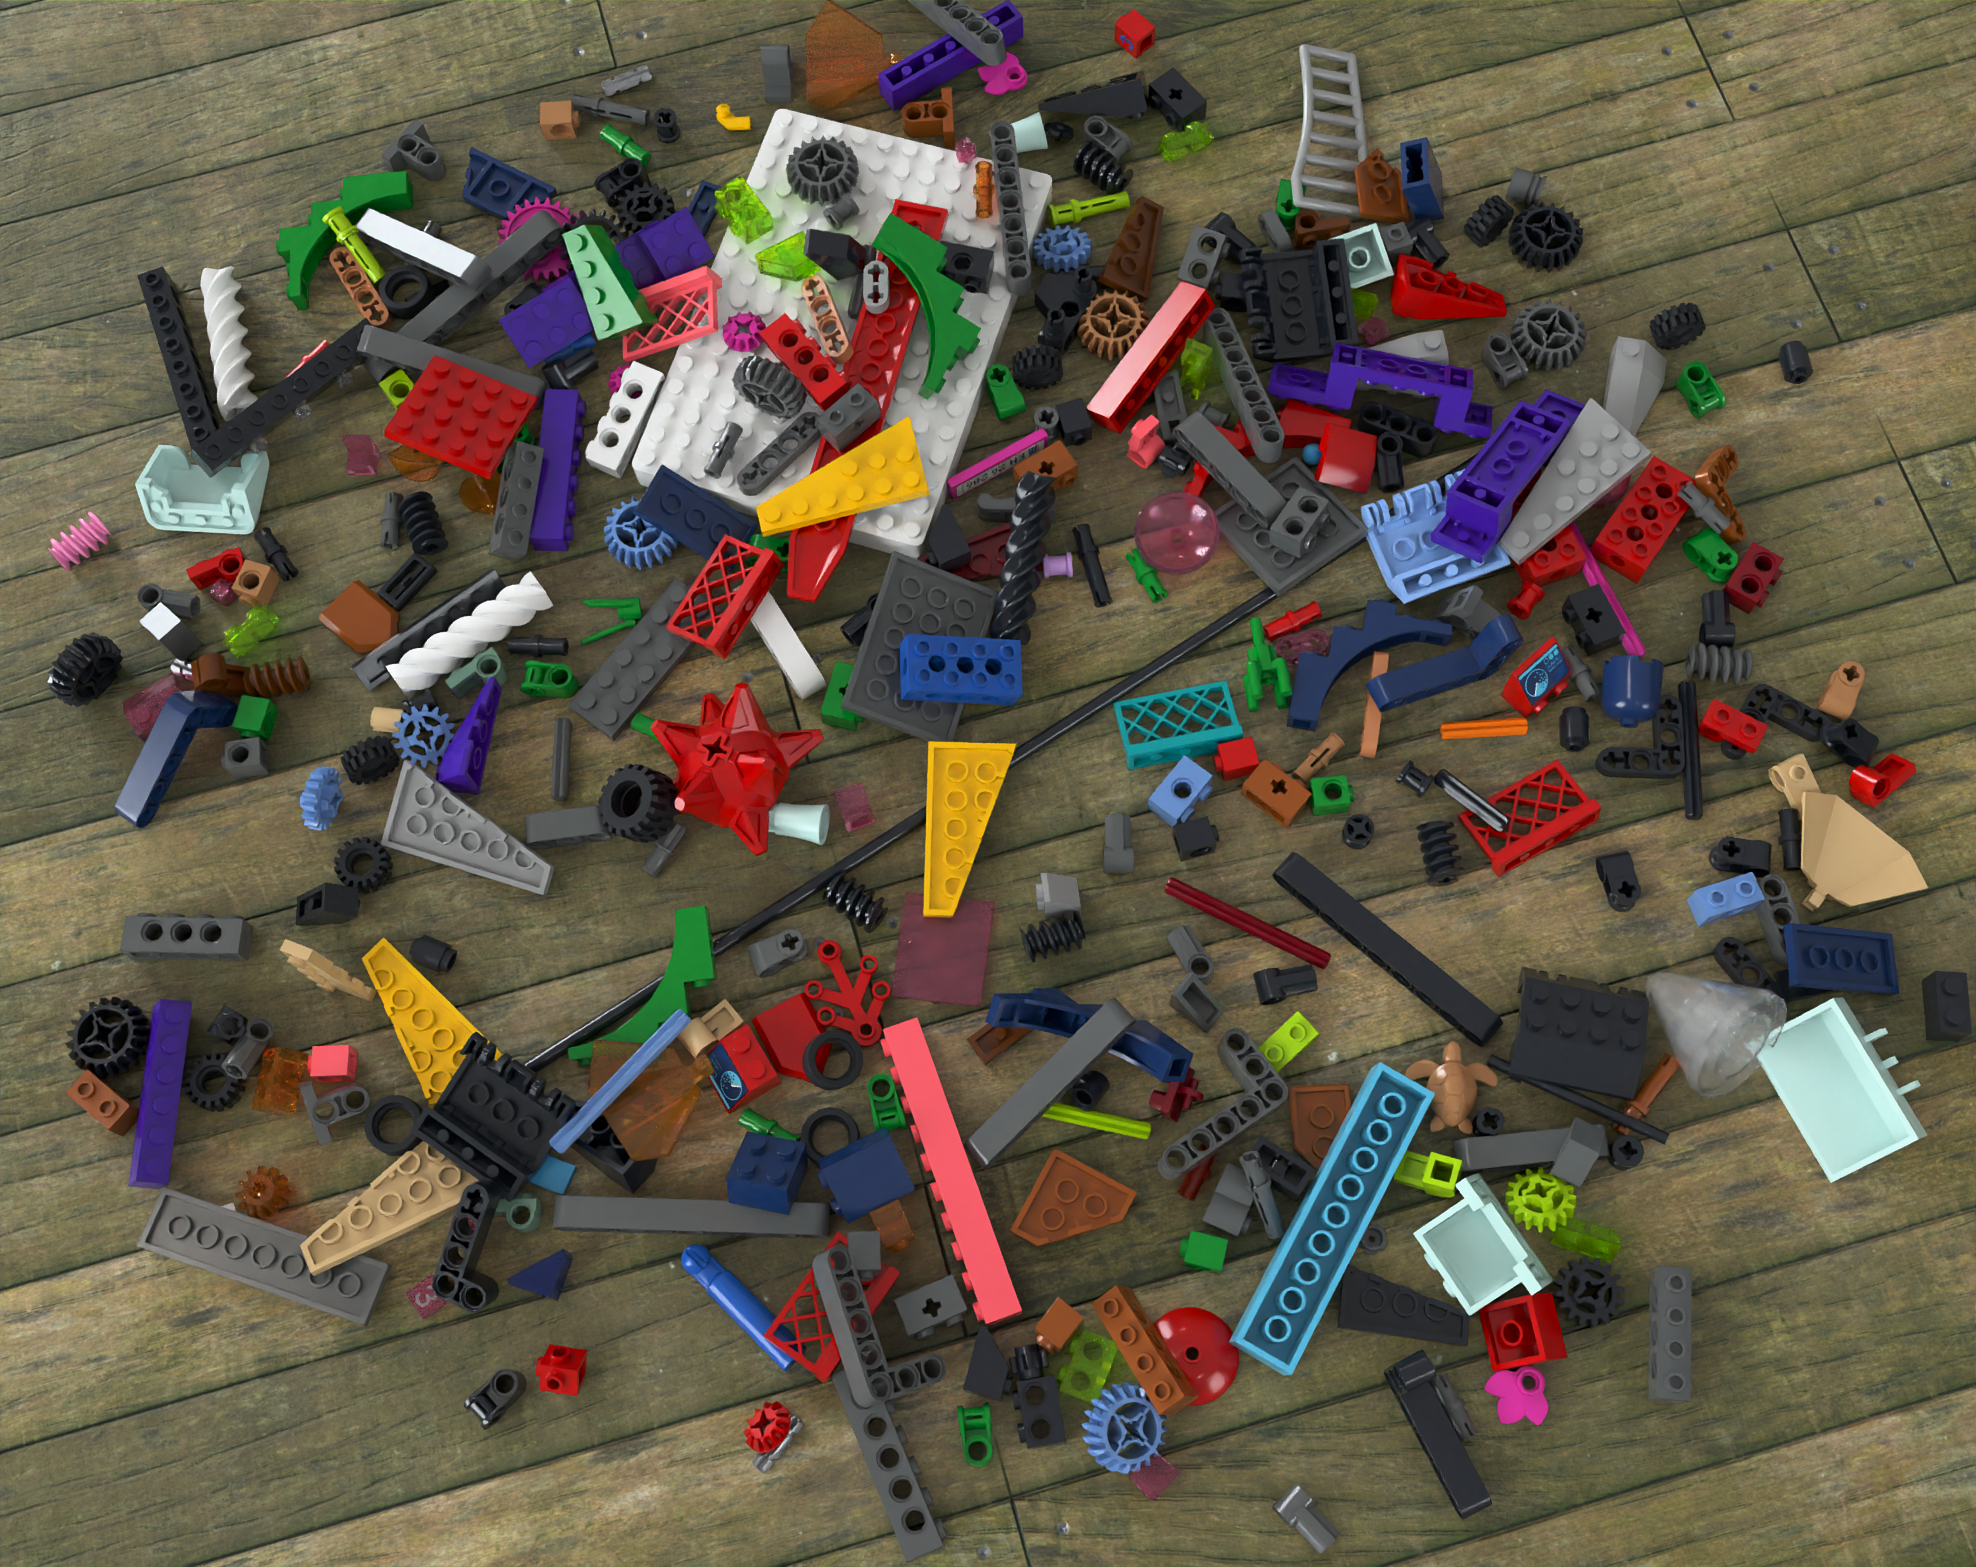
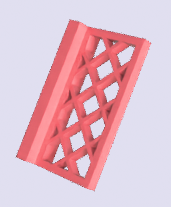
M704 266L638 290V292H642L647 300L646 305L651 313L655 314L656 311L664 308L665 310L658 318L659 322L653 325L646 337L640 335L644 328L623 336V360L628 363V361L631 362L718 332L717 289L722 288V278L708 266ZM708 293V297L702 306L696 303L701 295ZM688 300L679 314L674 311L680 302ZM695 305L699 310L692 320L688 321L685 318ZM707 313L709 315V325L698 328L697 325ZM674 314L677 317L667 330L663 325L669 316ZM683 321L688 324L682 334L674 335ZM660 329L666 332L659 342L652 343ZM638 337L641 338L643 341L637 350L632 351V345Z

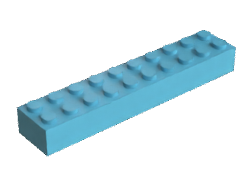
M1381 1062L1370 1069L1228 1342L1229 1344L1284 1376L1293 1374L1435 1095L1434 1092Z

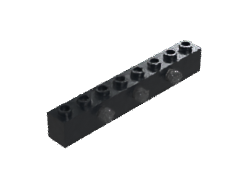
M367 318L363 319L194 447L191 454L192 459L211 478L249 448L256 454L262 452L269 446V442L264 438L292 415H295L299 421L305 419L313 411L307 404L337 382L343 389L355 379L350 371L367 359V357L357 353L356 350L364 326L373 325Z

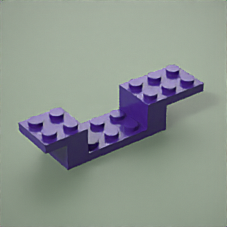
M687 207L682 208L663 221L656 220L614 245L620 255L619 260L622 265L631 273L633 277L631 280L637 290L685 274L715 256ZM575 270L541 289L543 293L498 319L528 368H531L594 329Z
M1336 342L1328 373L1279 363L1273 364L1267 393L1273 394L1274 397L1279 399L1294 398L1308 405L1319 403L1328 405L1333 410H1350L1357 380L1362 379L1370 385L1382 383L1390 385L1396 390H1417L1425 396L1437 394L1434 405V427H1438L1443 432H1462L1472 438H1489L1491 434L1492 406L1470 402L1473 392V370Z
M1547 389L1534 405L1520 400L1447 491L1446 515L1431 533V542L1482 564L1511 524L1513 502L1541 466L1547 467L1585 407V404Z

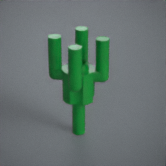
M1261 618L1250 619L1254 647L1247 651V674L1243 677L1249 712L1260 710L1258 699L1264 697L1262 685L1272 683L1277 708L1286 709L1289 707L1287 696L1293 694L1287 661L1283 657L1277 658L1274 646L1265 644Z

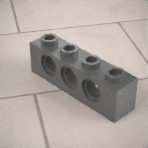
M516 441L506 453L488 555L514 562L527 555L544 448Z
M141 912L137 916H126L120 951L132 959L248 961L253 926L246 922L244 917L233 914L225 915V918H215L209 914H197L196 918H186L178 913H168L167 917H156L155 914ZM163 930L161 937L154 940L156 933ZM192 931L191 937L183 941L185 934ZM221 931L220 938L212 942L213 936Z
M1659 1265L1651 1269L1649 1273L1648 1401L1673 1404L1691 1402L1692 1269Z

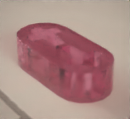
M1319 629L1284 636L1276 643L1277 658H1285L1287 665L1296 664L1300 652L1313 651L1323 656L1329 645V637L1324 631ZM1311 639H1315L1318 643L1322 642L1319 649H1316L1314 645H1310ZM1285 645H1288L1289 649H1294L1292 655L1282 652Z

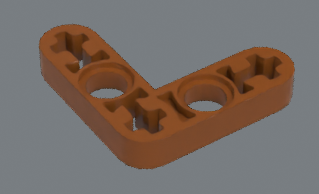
M1729 444L1712 451L1697 471L1695 482L1697 488L1707 498H1712L1715 501L1714 505L1731 520V524L1725 530L1721 529L1722 533L1720 534L1727 545H1732L1745 540L1746 530L1724 486L1738 467V456L1735 449Z

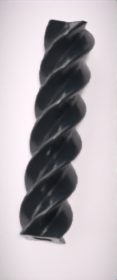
M1027 471L1021 477L1016 487V507L1010 518L1011 534L1005 545L1006 562L1000 573L1001 590L995 600L996 617L990 628V638L1021 640V645H1027L1031 639V630L1027 621L1036 611V602L1032 593L1041 583V575L1036 566L1043 561L1046 555V548L1041 539L1049 532L1051 527V521L1046 511L1052 507L1056 500V494L1051 485L1057 479L1055 477L1042 476Z

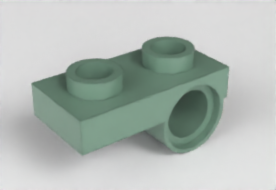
M490 647L488 650L476 654L473 660L463 668L454 670L445 682L459 700L480 683L486 684L489 677L496 678L499 685L502 686L506 682L508 674L499 655ZM497 667L494 673L486 674L490 668Z
M518 1194L511 1202L503 1199L501 1196L494 1217H506L508 1223L522 1233H531L540 1225L541 1216H543V1203L534 1198V1194ZM528 1209L530 1211L529 1220L524 1224H518L517 1218L519 1213Z

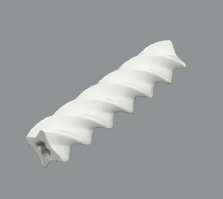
M232 266L218 270L204 268L201 276V291L204 297L207 333L211 344V361L214 366V383L217 388V404L225 421H230L258 400V397L248 389L255 375L244 366L247 359L251 356V351L241 343L243 337L248 333V329L238 321L240 314L245 308L234 298L235 294L240 290L241 284L231 277L234 270Z
M530 571L521 579L519 584L504 588L495 600L486 601L477 606L471 616L461 617L454 621L447 632H440L431 636L425 642L423 648H415L405 653L399 664H391L385 667L407 698L411 700L417 690L431 687L437 682L441 674H448L458 669L465 658L475 657L476 654L486 649L489 642L504 639L510 633L513 626H521L528 623L534 617L537 610H546L554 605Z

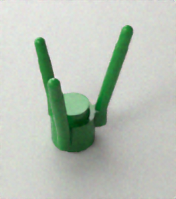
M639 596L623 599H584L583 603L587 604L588 607H617L618 618L625 619V621L582 639L581 644L585 645L626 627L636 626L635 620L642 619Z

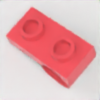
M1152 414L1145 421L1140 419L1131 429L1132 436L1128 441L1127 457L1143 469H1147L1166 447L1163 440L1156 434L1160 421Z

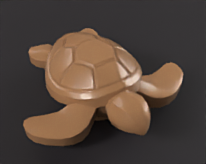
M1451 1041L1444 1048L1443 1065L1440 1066L1430 1060H1420L1406 1070L1405 1076L1413 1081L1419 1078H1429L1426 1088L1435 1093L1430 1107L1436 1114L1429 1124L1431 1132L1434 1133L1442 1130L1446 1124L1450 1127L1457 1125L1460 1132L1470 1135L1473 1126L1467 1116L1472 1111L1477 1098L1475 1081L1495 1087L1497 1085V1077L1492 1070L1481 1063H1471L1466 1067L1462 1065L1461 1048L1458 1043Z

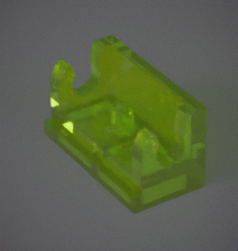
M1188 338L1185 343V350L1181 356L1183 375L1180 378L1181 389H1183L1185 383H1194L1195 386L1192 388L1191 398L1198 400L1210 377L1213 348Z

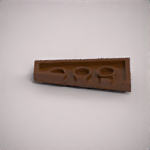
M1144 196L1136 200L1097 281L1117 289V291L1123 294L1127 291L1129 297L1137 296L1138 301L1141 303L1148 299L1164 210L1163 206Z

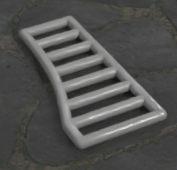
M1302 44L1299 47L1303 86V122L1299 149L1291 176L1293 204L1299 208L1362 218L1359 206L1303 196L1302 186L1358 195L1356 183L1304 175L1305 164L1355 172L1356 166L1369 155L1355 54ZM1311 57L1346 63L1347 73L1312 67ZM1313 78L1349 85L1350 95L1314 89ZM1314 100L1352 107L1353 117L1314 110ZM1313 121L1353 128L1356 139L1312 132ZM1310 143L1357 151L1358 162L1308 153Z

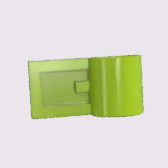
M1297 1011L1259 1049L1276 1072L1279 1073L1299 1053H1302L1311 1046L1321 1033L1301 1011Z

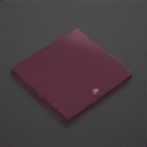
M906 892L891 997L930 1001L934 1004L946 1003L981 1007L994 902L960 898L953 918L923 917L924 894Z

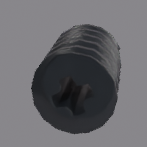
M1085 142L1075 157L1073 165L1075 172L1082 174L1085 179H1090L1093 185H1098V188L1106 191L1108 195L1121 193L1131 181L1133 170L1128 169L1124 173L1125 164L1121 163L1116 167L1118 160L1115 157L1108 161L1109 153L1107 151L1100 155V146H1095L1092 149L1093 142Z
M423 491L405 497L399 504V511L402 515L408 538L412 543L413 551L419 555H434L444 551L449 543L447 539H444L446 534L441 529L442 523L438 520L439 514L435 511L436 505L432 502L433 497L430 493Z
M1432 821L1416 827L1420 831L1417 836L1418 840L1422 842L1420 850L1425 854L1422 860L1424 864L1428 865L1425 868V873L1431 876L1427 881L1429 886L1440 887L1453 884L1459 880L1457 875L1465 871L1463 867L1454 866V864L1462 860V857L1452 856L1453 852L1459 850V845L1449 843L1457 838L1455 833H1447V830L1454 827L1453 822Z
M842 871L829 883L823 893L822 900L826 899V904L829 907L836 905L838 913L845 912V917L848 920L855 918V924L858 927L865 925V931L872 933L880 925L888 912V907L885 909L882 907L885 898L881 897L874 902L875 891L872 890L865 896L863 893L866 885L861 884L855 889L856 878L852 877L849 881L845 882L846 872Z
M1074 911L1073 921L1067 914H1063L1061 924L1055 917H1052L1050 919V927L1041 920L1039 921L1038 931L1032 924H1028L1027 934L1019 927L1026 954L1033 963L1036 962L1037 952L1044 959H1047L1048 949H1051L1055 956H1058L1059 946H1063L1066 952L1069 953L1072 942L1075 943L1078 949H1082V941L1086 939L1078 911Z

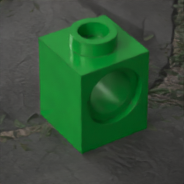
M242 695L232 727L241 735V739L260 737L263 741H269L279 709L270 699Z
M1346 775L1313 778L1310 780L1308 788L1309 792L1312 793L1310 798L1312 816L1348 812L1351 802H1354V789L1352 785H1348ZM1333 791L1338 794L1339 799L1331 800L1326 797L1325 792Z
M1191 1230L1189 1239L1182 1238L1178 1255L1184 1257L1182 1266L1220 1275L1228 1240Z

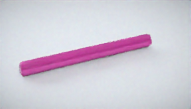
M1571 522L1569 525L1587 557L1581 569L1590 587L1599 584L1626 632L1621 643L1627 654L1637 655L1642 658L1646 654L1645 647L1575 522Z

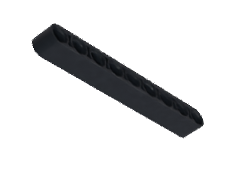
M1291 852L1272 874L1274 880L1477 1046L1485 1047L1503 1025L1502 1019L1493 1010L1298 853Z

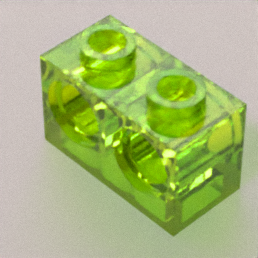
M742 176L714 192L716 212L721 219L726 218L729 221V227L736 238L741 237L746 245L774 229L771 213Z
M1086 1329L1083 1330L1081 1336L1075 1334L1068 1351L1074 1354L1070 1365L1063 1364L1056 1383L1061 1384L1060 1393L1095 1407L1091 1399H1099L1100 1390L1104 1387L1119 1349L1116 1343ZM1090 1343L1099 1345L1102 1350L1101 1357L1097 1360L1087 1359L1083 1353L1086 1345ZM1079 1373L1085 1374L1090 1380L1089 1387L1084 1391L1075 1390L1071 1384L1074 1375Z

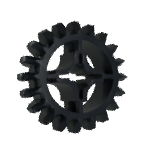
M1542 201L1538 207L1531 204L1528 210L1523 208L1519 216L1516 215V218L1513 219L1508 233L1509 246L1512 247V255H1518V263L1527 262V269L1535 266L1537 272L1545 268L1550 273L1554 267L1560 271L1564 265L1569 266L1572 260L1578 256L1579 248L1583 244V228L1579 227L1580 219H1573V212H1564V206L1560 209L1555 208L1554 202L1550 206H1546Z
M590 209L589 216H587L584 210L579 212L580 219L572 215L570 217L571 224L564 223L563 228L566 232H561L559 238H562V241H564L562 234L583 225H602L610 239L613 238L616 245L629 237V232H620L624 224L620 222L615 225V215H611L608 220L604 218L606 215L605 210H602L600 215L596 216L595 209ZM565 241L559 243L558 249L566 251L561 254V260L570 259ZM571 259L566 264L568 270L573 268Z
M94 632L89 635L84 633L80 639L74 638L72 644L65 645V650L62 653H58V659L52 662L54 667L48 672L50 678L47 681L50 685V690L58 699L70 706L75 705L79 707L82 704L87 706L92 699L98 700L99 695L104 693L112 684V681L118 677L116 673L122 668L120 664L123 659L120 655L121 650L111 639Z
M112 997L111 1000L100 998L99 1005L95 1002H89V1011L79 1010L82 1016L79 1021L77 1019L71 1020L72 1024L75 1025V1029L66 1031L67 1035L73 1039L65 1043L67 1048L72 1050L68 1055L72 1060L76 1061V1067L81 1070L84 1069V1071L88 1069L103 1079L107 1075L112 1078H118L119 1070L123 1073H129V1064L139 1065V1061L136 1058L139 1054L141 1056L146 1055V1051L142 1048L144 1045H148V1038L145 1036L150 1032V1027L146 1025L149 1019L142 1014V1009L137 1005L134 1006L127 999L122 1001L118 997ZM114 1016H122L126 1019L121 1023L117 1021L113 1024L107 1021L108 1018ZM105 1051L112 1056L106 1059H95L93 1057L95 1053H103Z

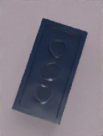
M663 464L657 470L633 511V514L708 560L725 534L748 544L759 525ZM729 545L724 553V559L737 555V548ZM737 563L727 566V571L730 573Z
M1797 923L1783 926L1790 986L1887 996L1899 994L1892 934Z

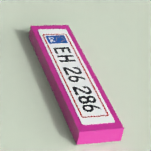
M1043 428L947 479L948 494L952 500H955L1048 447L1047 433Z

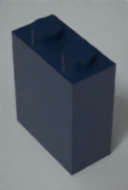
M1424 137L1400 143L1402 190L1415 219L1422 215L1426 216L1430 221L1444 219L1442 172L1428 138Z
M885 1127L818 1160L821 1171L817 1172V1176L824 1190L831 1188L834 1194V1198L830 1199V1202L837 1217L843 1214L848 1224L916 1190Z

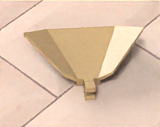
M1803 792L1801 870L1808 879L1806 883L1813 888L1800 904L1805 910L1810 913L1814 909L1819 908L1825 898L1830 902L1834 900L1848 907H1854L1928 889L1910 852L1844 800L1832 794Z

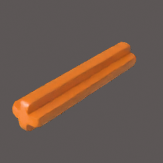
M1526 718L1443 722L1440 726L1442 739L1525 735L1528 731Z

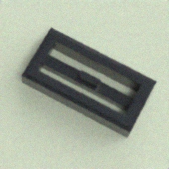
M414 552L380 588L377 594L400 612L438 571L433 565ZM418 563H420V565H419L410 575H408V576L404 579V577H405ZM401 582L402 584L390 596L389 593Z

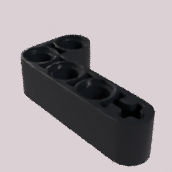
M483 1178L464 1189L432 1279V1290L437 1297L471 1312L479 1311L491 1304L499 1294L498 1284L494 1279L475 1271L501 1198V1187L493 1178ZM468 1218L474 1221L475 1230L469 1226ZM458 1247L463 1249L465 1259L460 1256ZM448 1276L454 1280L455 1287L450 1285ZM476 1288L482 1292L483 1300L477 1296Z

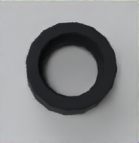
M405 265L394 268L383 277L379 285V295L382 302L396 318L404 320L413 319L434 301V288L426 274L418 267ZM409 282L421 284V289L414 299L405 303L393 301V296L400 286Z
M840 1030L826 1031L814 1037L806 1046L802 1056L803 1070L807 1079L816 1087L824 1090H838L853 1083L860 1075L863 1066V1052L859 1043L850 1034ZM835 1042L842 1045L850 1056L848 1071L839 1078H828L822 1075L816 1066L815 1057L817 1051L826 1043Z
M390 1095L381 1098L371 1106L365 1118L364 1129L366 1137L373 1147L389 1156H402L407 1151H412L423 1140L411 1132L402 1142L389 1143L380 1136V1121L390 1110L403 1108L410 1112L415 1124L423 1109L416 1102L403 1095Z
M832 1107L819 1109L811 1114L802 1126L801 1142L806 1143L807 1156L810 1161L819 1167L818 1160L825 1157V1155L817 1152L812 1140L813 1133L818 1125L829 1120L838 1121L848 1130V1145L861 1139L856 1122L850 1114L842 1109Z

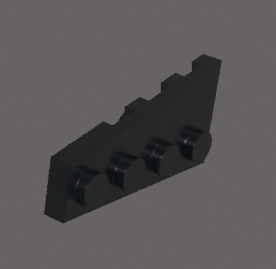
M1348 1264L1342 1275L1337 1328L1468 1346L1470 1316L1465 1310L1435 1298H1429L1414 1292L1410 1288L1402 1285L1399 1286L1380 1276L1367 1273Z

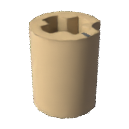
M374 707L370 720L373 731L399 732L400 729L394 723H403L404 719L401 714L403 712L408 714L407 711Z

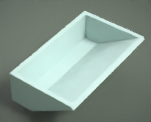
M1843 997L1832 998L1749 1043V1046L1830 1183L1927 1136V1133L1903 1096L1921 1086L1920 1083L1916 1080L1898 1088L1887 1070L1899 1063L1895 1056H1892L1882 1061L1871 1043L1888 1034L1886 1028H1881L1866 1035Z

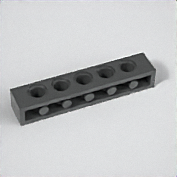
M845 1369L832 1374L831 1377L906 1562H912L944 1547L942 1539L947 1537L946 1531L940 1518L933 1519L929 1507L933 1506L934 1502L927 1486L921 1489L916 1476L920 1475L921 1471L914 1455L908 1458L903 1445L909 1442L902 1425L896 1427L891 1417V1414L896 1413L892 1400L871 1407L860 1406L853 1397ZM871 1384V1390L873 1391V1393H874V1395H875V1393H876V1392H875V1388H874V1386ZM875 1419H883L886 1422V1431L880 1437H873L869 1431V1426ZM889 1449H894L899 1454V1462L893 1468H886L882 1464V1455ZM901 1480H907L912 1486L911 1495L903 1500L898 1499L894 1493L895 1485ZM915 1511L921 1512L925 1518L924 1526L918 1531H912L907 1525L908 1516Z

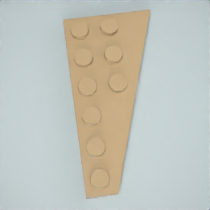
M422 1141L412 1151H407L370 1183L371 1187L359 1197H354L347 1204L348 1207L334 1219H329L300 1245L310 1273L313 1276L320 1274L457 1209L464 1189L479 1180Z

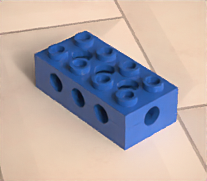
M907 634L900 643L901 700L1014 705L1023 696L1021 640ZM929 665L932 666V667H934L935 670H936V672L933 671V670L929 667Z

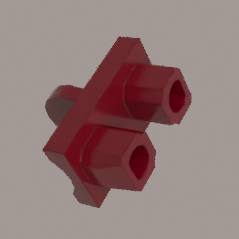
M1189 1067L1184 1082H1165L1169 1083L1166 1093L1154 1090L1151 1094L1149 1105L1161 1112L1168 1120L1178 1122L1182 1108L1190 1110L1193 1101H1203L1204 1095L1197 1091L1200 1081L1193 1079L1195 1071Z

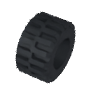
M627 764L624 766V769L619 767L615 770L614 776L610 775L607 778L608 783L606 786L603 785L601 789L603 795L599 797L598 804H601L599 816L603 817L602 823L608 827L607 830L636 842L648 843V841L654 842L658 840V835L664 836L667 833V827H672L674 824L673 817L674 815L677 816L679 810L675 808V799L677 798L675 794L678 792V789L675 785H672L673 780L670 777L640 764ZM642 796L641 804L638 810L636 811L637 802L639 798Z

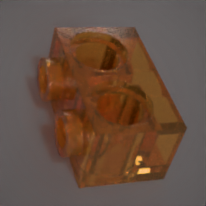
M284 1047L265 1049L251 1109L277 1116L296 1114L300 1096L298 1084L303 1082L309 1054Z

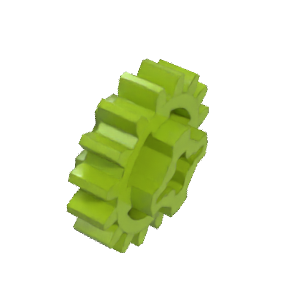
M1539 1168L1537 1174H1533L1530 1169H1526L1525 1177L1516 1174L1515 1183H1508L1505 1204H1507L1508 1214H1515L1514 1222L1516 1224L1525 1221V1229L1529 1230L1534 1225L1542 1233L1544 1226H1548L1552 1231H1556V1223L1563 1226L1567 1225V1217L1573 1218L1576 1196L1574 1195L1573 1185H1566L1565 1181L1555 1178L1550 1173L1544 1174L1543 1168Z

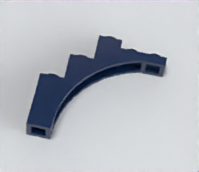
M1384 599L1368 600L1361 630H1356L1355 627L1349 625L1334 626L1328 657L1313 651L1300 652L1286 727L1315 732L1321 707L1331 688L1350 667L1373 654L1374 650L1380 651L1391 646L1412 642L1447 647L1453 625L1446 624L1438 619L1428 621L1417 619L1409 614L1395 615L1397 604H1391Z
M1034 988L1032 993H994L985 1022L992 1027H1020L1071 1038L1103 1005L1078 1004L1057 988ZM1136 1020L1135 1024L1107 1051L1138 1066L1161 1082H1184L1193 1057L1191 1051L1147 1020Z

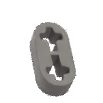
M877 260L868 263L863 273L865 307L873 314L883 313L887 310L890 303L888 267L882 261ZM879 271V282H874L873 276L875 272ZM875 292H879L880 299L878 303H873Z

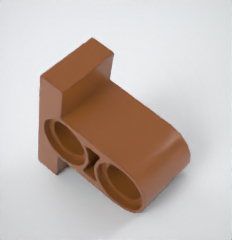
M952 87L941 88L942 100L910 102L902 108L903 129L907 136L913 138L944 136L945 148H955Z

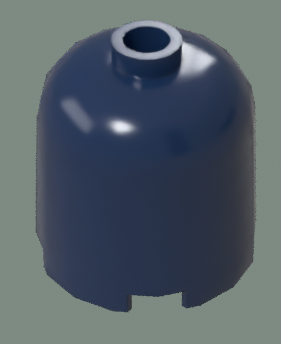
M1637 655L1611 657V663L1606 660L1603 661L1602 709L1605 714L1612 720L1620 722V726L1625 728H1636L1638 723L1651 720L1658 713L1664 672L1663 662L1657 659H1652L1651 664L1639 662L1640 656Z

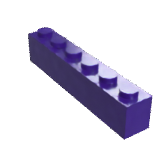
M1010 0L1004 1L981 15L1001 30L1005 47L1023 38V16ZM947 34L878 73L880 94L892 110L896 111L982 60L951 35Z
M545 389L539 447L544 448L529 537L535 551H568L569 541L574 539V526L571 524L572 516H575L577 512L574 492L579 489V476L576 472L577 466H581L582 463L579 443L584 440V426L581 424L582 417H586L587 414L586 401L582 400L578 390Z
M160 999L153 1005L128 1183L130 1187L161 1189L168 1185L192 1002Z

